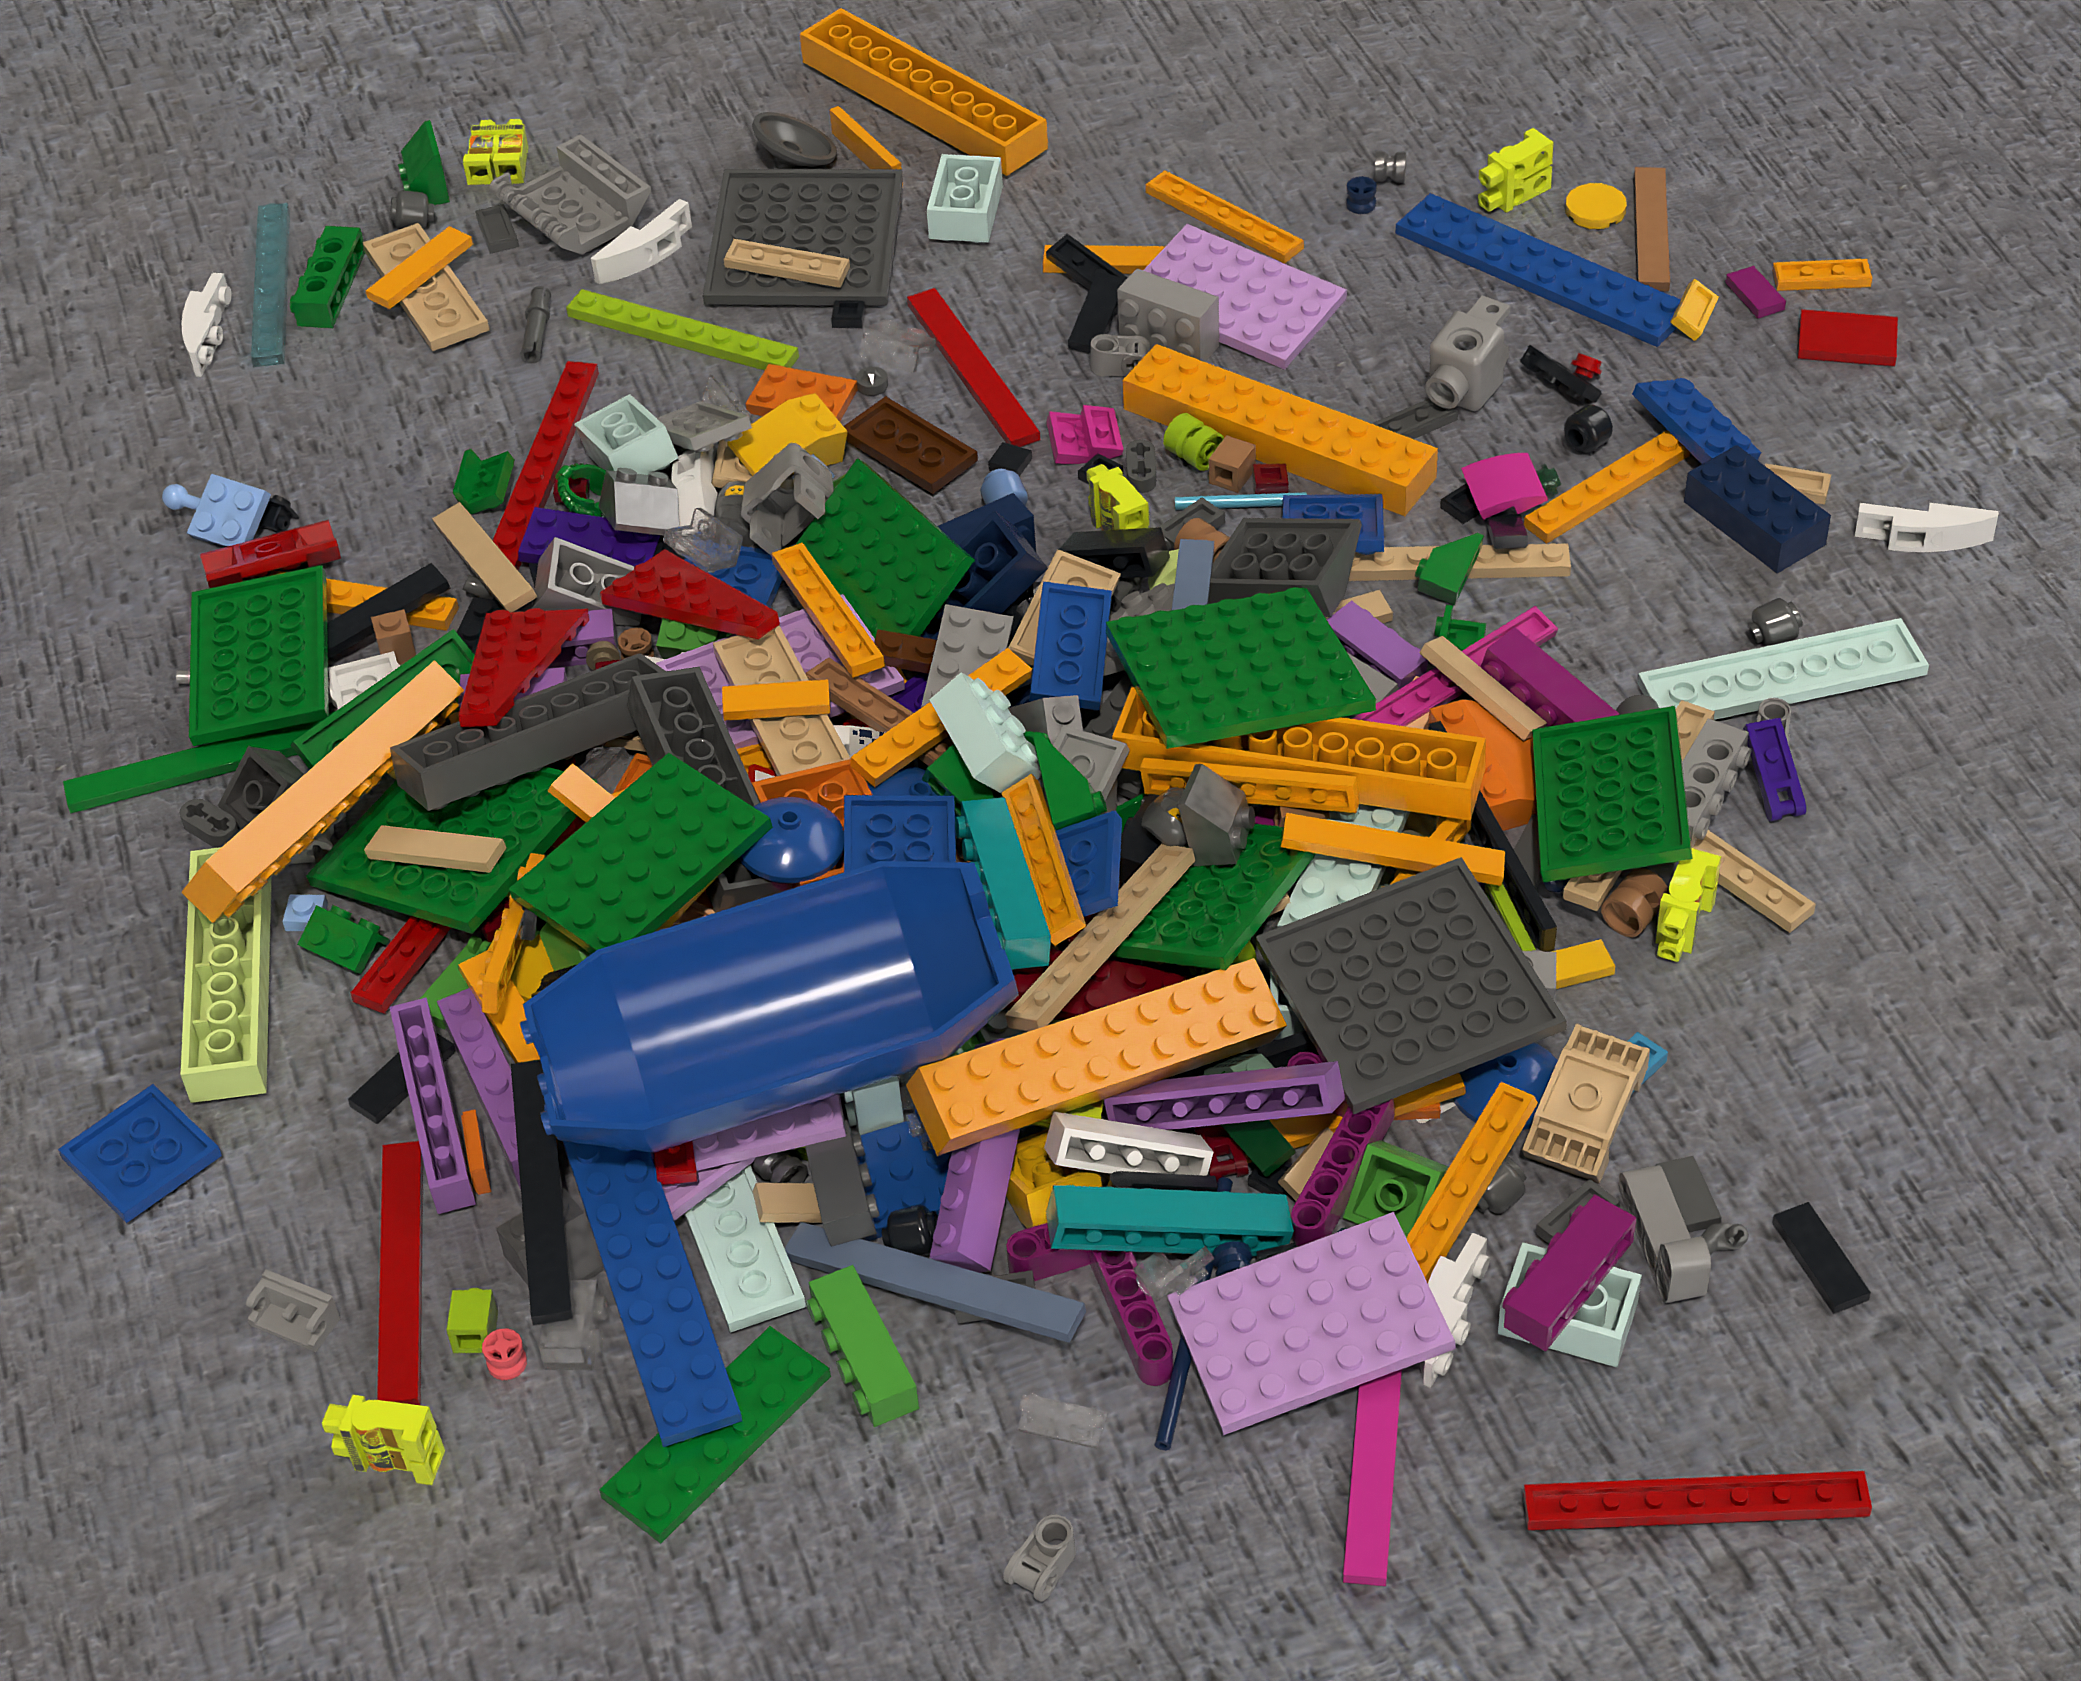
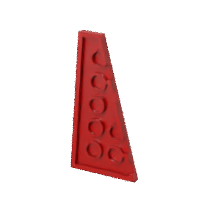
M666 549L645 563L636 565L634 570L621 578L615 579L610 586L600 592L601 601L604 605L758 640L780 625L777 611Z
M532 608L525 612L496 610L492 613H486L459 711L460 727L496 726L515 705V696L518 693H525L530 688L532 677L539 678L562 652L561 645L565 641H572L577 635L576 628L578 626H585L589 622L588 609L544 611L540 608Z

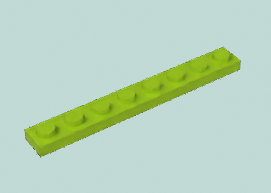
M583 289L579 291L566 307L568 317L764 371L768 364L792 368L799 358L798 347Z

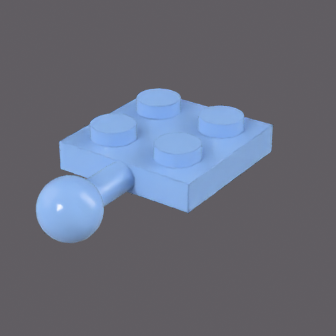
M214 474L210 475L201 498L189 495L187 490L179 484L167 486L162 493L163 503L168 508L179 510L187 507L196 510L187 534L222 547L253 540L271 497V494L265 490Z

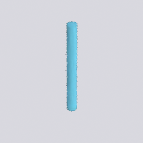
M1307 492L1175 497V510H1184L1201 497L1219 509L1283 506V495H1307Z

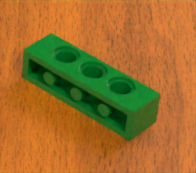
M325 226L321 237L317 238L315 251L312 257L308 258L306 271L303 276H300L298 289L290 299V311L295 314L297 326L334 327L365 255L361 228Z

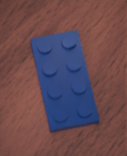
M1678 378L1676 380H1655L1646 383H1636L1632 395L1701 464L1735 445H1738L1756 460L1759 459L1761 452L1751 443L1750 438L1743 435L1729 418L1719 412L1713 406L1712 401L1705 398L1691 381Z
M1043 581L1029 701L1049 697L1078 695L1080 708L1100 709L1107 645L1106 622L1109 621L1112 590Z

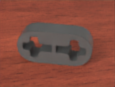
M1134 440L1126 447L1127 480L1139 493L1153 490L1157 483L1155 447L1147 440ZM1137 455H1144V459H1138ZM1138 473H1145V477H1139Z
M193 799L186 802L180 808L179 813L184 829L212 847H223L239 832L235 818L206 800Z

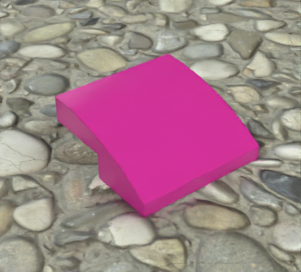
M1083 405L1080 415L1049 411L1046 423L1055 463H1087L1097 453L1109 459L1122 455L1123 446L1114 408Z
M1528 453L1494 456L1461 468L1483 520L1513 506L1517 514H1520L1548 501Z

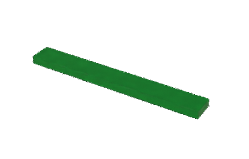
M323 720L221 740L63 781L67 806L71 814L236 771L248 746L279 751L286 758L298 755L290 746L292 742Z

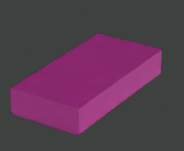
M1755 266L1726 274L1725 283L1757 318L1785 310L1786 300Z

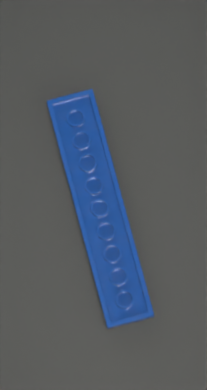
M1430 193L1396 223L1395 234L1655 347H1658L1677 328L1670 323L1680 304V299L1640 283L1623 274L1600 266L1597 263L1586 260Z
M562 1141L662 1446L672 1445L742 1422L738 1403L661 1182H657L655 1164L651 1153Z

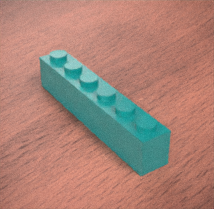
M1005 797L961 801V816L955 818L956 835L958 839L963 838L962 852L964 861L975 863L985 892L991 918L1002 949H1005L1011 969L1049 966L1051 935Z
M1053 1185L1046 1209L1051 1249L1212 1254L1213 1250L1220 1244L1239 1241L1248 1244L1251 1248L1252 1256H1256V1251L1289 1244L1294 1233L1287 1196L1284 1194Z

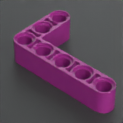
M1301 1052L1289 1060L1288 1066L1324 1062L1319 1055ZM1394 1099L1356 1114L1352 1113L1346 1100H1344L1333 1112V1114L1343 1118L1291 1212L1294 1230L1293 1238L1298 1247L1332 1234L1348 1204L1367 1144L1382 1141L1394 1119ZM1341 1162H1347L1348 1164L1342 1165V1164H1339V1163H1341ZM1328 1192H1329V1193H1333V1194H1331V1195H1321V1194H1323V1193H1328ZM1309 1223L1316 1224V1225H1314V1226H1309V1227H1308V1226H1304V1225L1309 1224Z
M1048 1223L1018 1231L1009 1237L1006 1244L1009 1274L1032 1270L1034 1280L1038 1281L1091 1265L1139 1379L1150 1386H1160L1170 1380L1173 1369L1172 1342L1131 1251L1051 1249Z

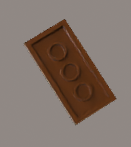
M886 396L844 425L848 431L847 442L932 494L978 461L976 450Z

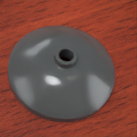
M763 112L757 114L753 120L752 129L758 141L772 156L784 165L820 167L831 163L836 156L837 149L831 139L814 126L800 119L781 113Z

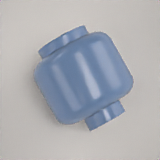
M996 469L984 478L980 492L985 504L1014 493L1026 505L1028 501L1027 491L1019 475L1014 471Z

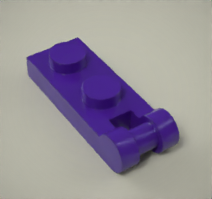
M1781 718L1746 724L1743 730L1749 732L1747 745L1748 748H1751L1750 756L1763 796L1764 810L1768 821L1781 820L1783 815L1792 814L1793 817L1805 815L1807 810L1806 802ZM1787 791L1788 800L1780 801L1777 792Z

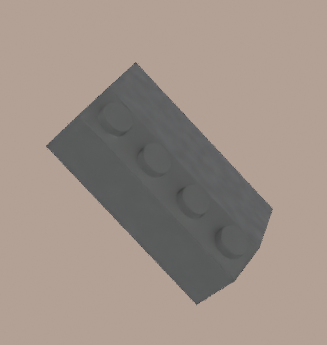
M1243 518L1212 564L1209 604L1217 603L1224 599H1240L1251 597L1258 593L1269 594L1298 587L1308 589L1323 615L1331 617L1346 593L1362 526L1360 519Z

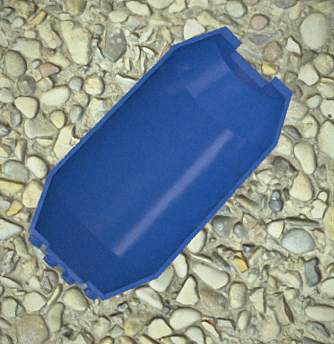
M879 861L598 949L524 1003L526 1020L520 1022L526 1043H534L542 1064L543 1073L538 1074L537 1078L545 1100V1111L540 1114L547 1135L555 1134L559 1141L655 1153L917 1070L921 1066L949 1058L1018 996V989L1005 949H1002L991 918L985 892L975 863Z

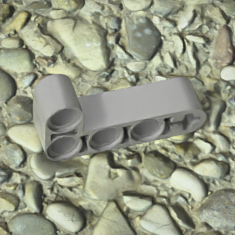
M1657 1165L1621 1172L1619 1174L1621 1196L1627 1212L1637 1217L1635 1232L1663 1302L1670 1303L1705 1296L1711 1270L1709 1249L1702 1236L1690 1237L1662 1167Z

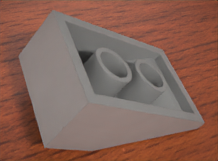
M554 537L538 561L534 590L537 597L533 600L532 608H540L544 611L588 609V611L612 608L615 625L638 626L641 623L642 613L604 605L600 596L602 590L610 586L615 579L621 578L634 570V566Z

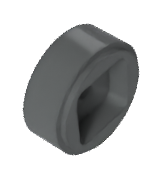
M866 367L856 375L857 389L864 395H879L888 388L887 372L880 367Z

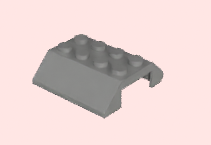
M581 134L557 146L559 167L519 188L511 183V177L508 172L495 178L489 186L492 194L505 204L511 206V209L538 230L544 232L557 245L581 255L616 238L630 226H633L651 193L649 185Z

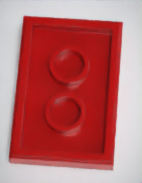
M1801 309L1798 358L1895 366L1897 358L1898 317Z

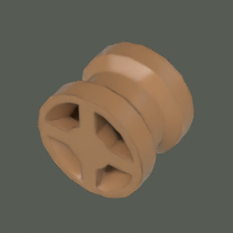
M630 628L622 632L618 637L621 660L639 653L644 656L655 657L654 650L651 647L652 638L647 630L643 628Z

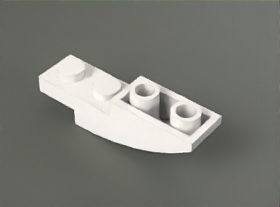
M678 199L641 230L630 226L591 257L595 282L603 284L633 275L657 264L681 248L680 236L692 227L689 203Z
M212 273L202 292L190 291L183 309L181 322L182 336L191 368L196 377H202L207 365H210L217 346L223 340V330L218 324L221 321V315L226 305H229L231 301V289L227 286L224 273Z
M715 446L701 453H696L689 449L673 461L672 483L676 486L678 493L679 534L682 539L691 535L699 536L712 527L718 494L711 483L717 455Z
M1860 503L1855 537L1889 541L1888 550L1940 552L1964 549L1993 541L1999 511L1930 503L1928 511Z
M1475 1233L1471 1234L1456 1261L1440 1256L1428 1282L1455 1340V1345H1462L1468 1336L1471 1323L1467 1322L1466 1318L1467 1305L1473 1292L1472 1284L1476 1278L1482 1279L1490 1263V1257L1486 1256L1487 1238ZM1452 1351L1419 1362L1423 1385L1431 1388L1439 1374L1444 1376L1447 1373L1453 1359Z

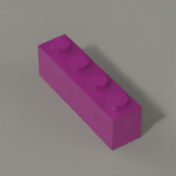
M1515 627L1486 650L1481 668L1546 721V726L1548 727L1620 715Z
M1595 1194L1585 1206L1579 1205L1573 1212L1567 1229L1563 1233L1557 1232L1548 1245L1547 1253L1541 1261L1535 1259L1531 1263L1525 1274V1280L1520 1287H1512L1505 1296L1502 1308L1505 1309L1504 1328L1546 1352L1633 1243L1637 1217Z

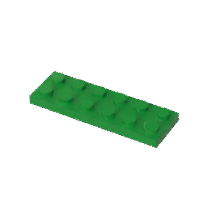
M452 629L295 739L290 746L307 767L311 769L434 660L460 685V675L470 674L475 655L457 632ZM459 707L453 713L460 711Z
M769 1326L725 1368L741 1412L742 1422L665 1447L662 1446L659 1434H657L599 1489L601 1498L659 1543H662L831 1377L828 1366Z

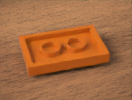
M768 364L745 403L746 412L748 414L764 416L787 400L816 393L840 422L858 390L857 380Z

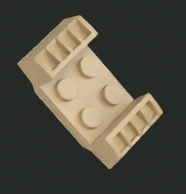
M1576 1024L1566 1046L1560 1054L1535 1112L1532 1126L1522 1148L1524 1156L1600 1183L1609 1163L1610 1144L1633 1090L1639 1091L1649 1064L1650 1048L1641 1047L1629 1041L1627 1042Z

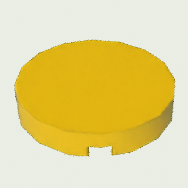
M1588 183L1580 185L1569 192L1566 197L1565 210L1568 218L1569 216L1574 218L1573 222L1581 227L1604 229L1608 228L1610 223L1616 221V224L1622 221L1626 215L1627 203L1624 194L1615 187L1602 183Z

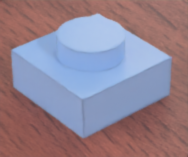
M290 894L282 921L285 931H304L316 905L327 910L326 896Z

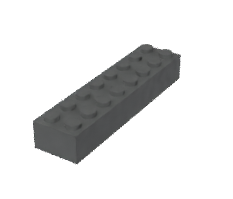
M639 653L514 700L515 705L496 726L460 727V721L392 746L390 747V753L397 785L428 811L445 808L450 802L463 797L476 796L481 790L507 784L513 778L522 774L540 771L544 766L558 760L571 759L576 753L589 748L602 747L607 741L620 736H630L637 732L636 725L627 707L632 676L665 672V670Z
M700 666L632 676L627 707L652 765H655L667 753H670L751 806L759 804L760 801ZM737 858L709 885L706 892L716 913L790 890L793 883L774 882L759 877L749 871Z

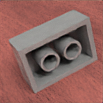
M1137 268L1117 289L1119 336H1143L1150 342L1151 349L1155 344L1204 362L1219 347L1218 296Z

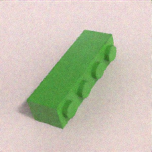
M850 1265L808 1282L811 1299L806 1300L808 1312L814 1323L821 1322L824 1330H821V1335L828 1352L836 1351L840 1359L836 1361L838 1371L845 1384L852 1383L855 1389L852 1392V1396L860 1415L867 1413L873 1426L877 1427L918 1410L919 1403L916 1384L855 1267Z

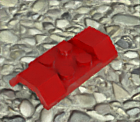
M329 520L200 554L209 588L243 582L242 578L245 577L251 579L260 578L267 575L268 571L278 568L282 570L294 569L304 561H307L309 567L341 559L336 538H334Z

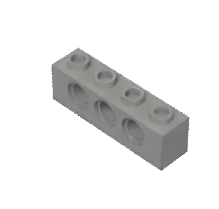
M1709 718L1682 761L1692 848L1697 839L1703 840L1709 829L1711 815L1717 816L1724 801L1725 791H1732L1737 780V770L1739 767L1743 769L1746 767L1751 754V748L1747 747L1749 732Z

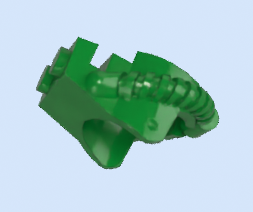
M578 463L569 466L563 465L555 475L558 480L557 488L561 501L569 508V512L605 517L599 508V502L594 503V499H585L574 494L568 485V480L570 477L573 480L577 478L589 479L590 490L601 496L606 470L595 465H584V463H580V465Z

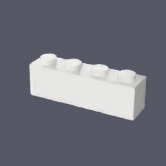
M1053 1112L1044 1149L1055 1165L1109 1174L1116 1171L1207 1176L1214 1153L1201 1135L1060 1112Z

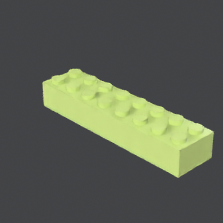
M221 847L190 851L189 882L205 861ZM271 877L267 880L268 883L253 897L250 895L244 901L242 907L230 918L223 914L214 923L188 900L180 1075L190 1103L267 1093Z

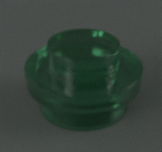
M1546 464L1540 466L1541 469L1536 471L1546 495L1552 494V496L1558 494L1556 487L1561 486L1559 476L1554 467L1548 469Z

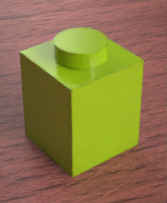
M470 1288L467 1290H452L446 1331L453 1353H483L482 1343L485 1337L495 1331L497 1327L498 1309L492 1289Z

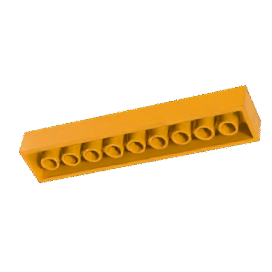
M842 8L800 33L803 63L970 156L1001 157L1002 174L1006 176L1048 149L1047 119Z
M1155 344L1123 379L1124 410L1166 426L1179 414L1189 413L1202 421L1204 425L1210 426L1221 433L1224 438L1227 435L1255 444L1256 460L1266 464H1286L1287 472L1345 494H1382L1383 508L1402 516L1408 514L1437 478L1438 448L1158 344Z
M434 660L205 861L181 893L212 923L217 921L223 914L230 918L242 907L244 901L250 895L253 897L268 883L267 880L273 874L278 875L292 861V857L297 853L300 855L306 850L319 833L323 834L336 822L337 817L342 812L344 814L347 813L360 800L359 797L362 794H368L382 780L381 777L386 773L390 774L394 770L390 747L440 729L445 724L446 719L460 706L456 700L464 692V689Z
M1134 687L1130 689L1112 735L1113 740L1126 743L1130 749L1122 766L1124 769L1140 771L1143 758L1356 776L1360 804L1470 821L1485 772L1486 738L1343 717L1166 749Z
M1255 958L1231 965L1227 970L1219 969L921 1066L910 1078L906 1087L936 1155L939 1156L1051 1118L1053 1112L1065 1113L1271 1043L1287 1024Z

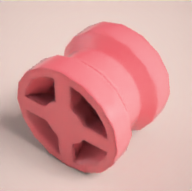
M504 1328L495 1330L485 1337L482 1343V1352L490 1375L499 1380H511L518 1377L527 1366V1356L523 1349L520 1335L514 1330Z

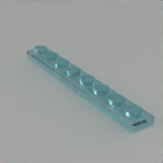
M271 203L265 206H258L251 345L253 367L285 364L290 229L288 203Z

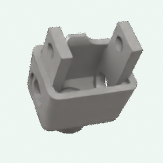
M1482 295L1467 314L1455 311L1431 342L1430 378L1425 384V390L1428 397L1436 405L1446 409L1459 406L1470 411H1478L1503 383L1504 368L1509 358V346L1504 343V331L1500 325L1510 314V305ZM1459 342H1471L1475 347L1471 350H1459Z
M796 443L788 444L744 485L741 517L750 524V539L770 555L772 552L781 550V546L788 544L815 517L819 519L825 513V503L834 491L831 472ZM794 472V479L786 480Z

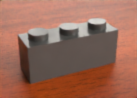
M844 1120L845 1137L805 1146L822 1224L831 1247L877 1234L873 1218L880 1217L874 1193L868 1195L866 1187L873 1186L867 1163L860 1164L859 1157L866 1155L860 1133L852 1135L848 1120Z

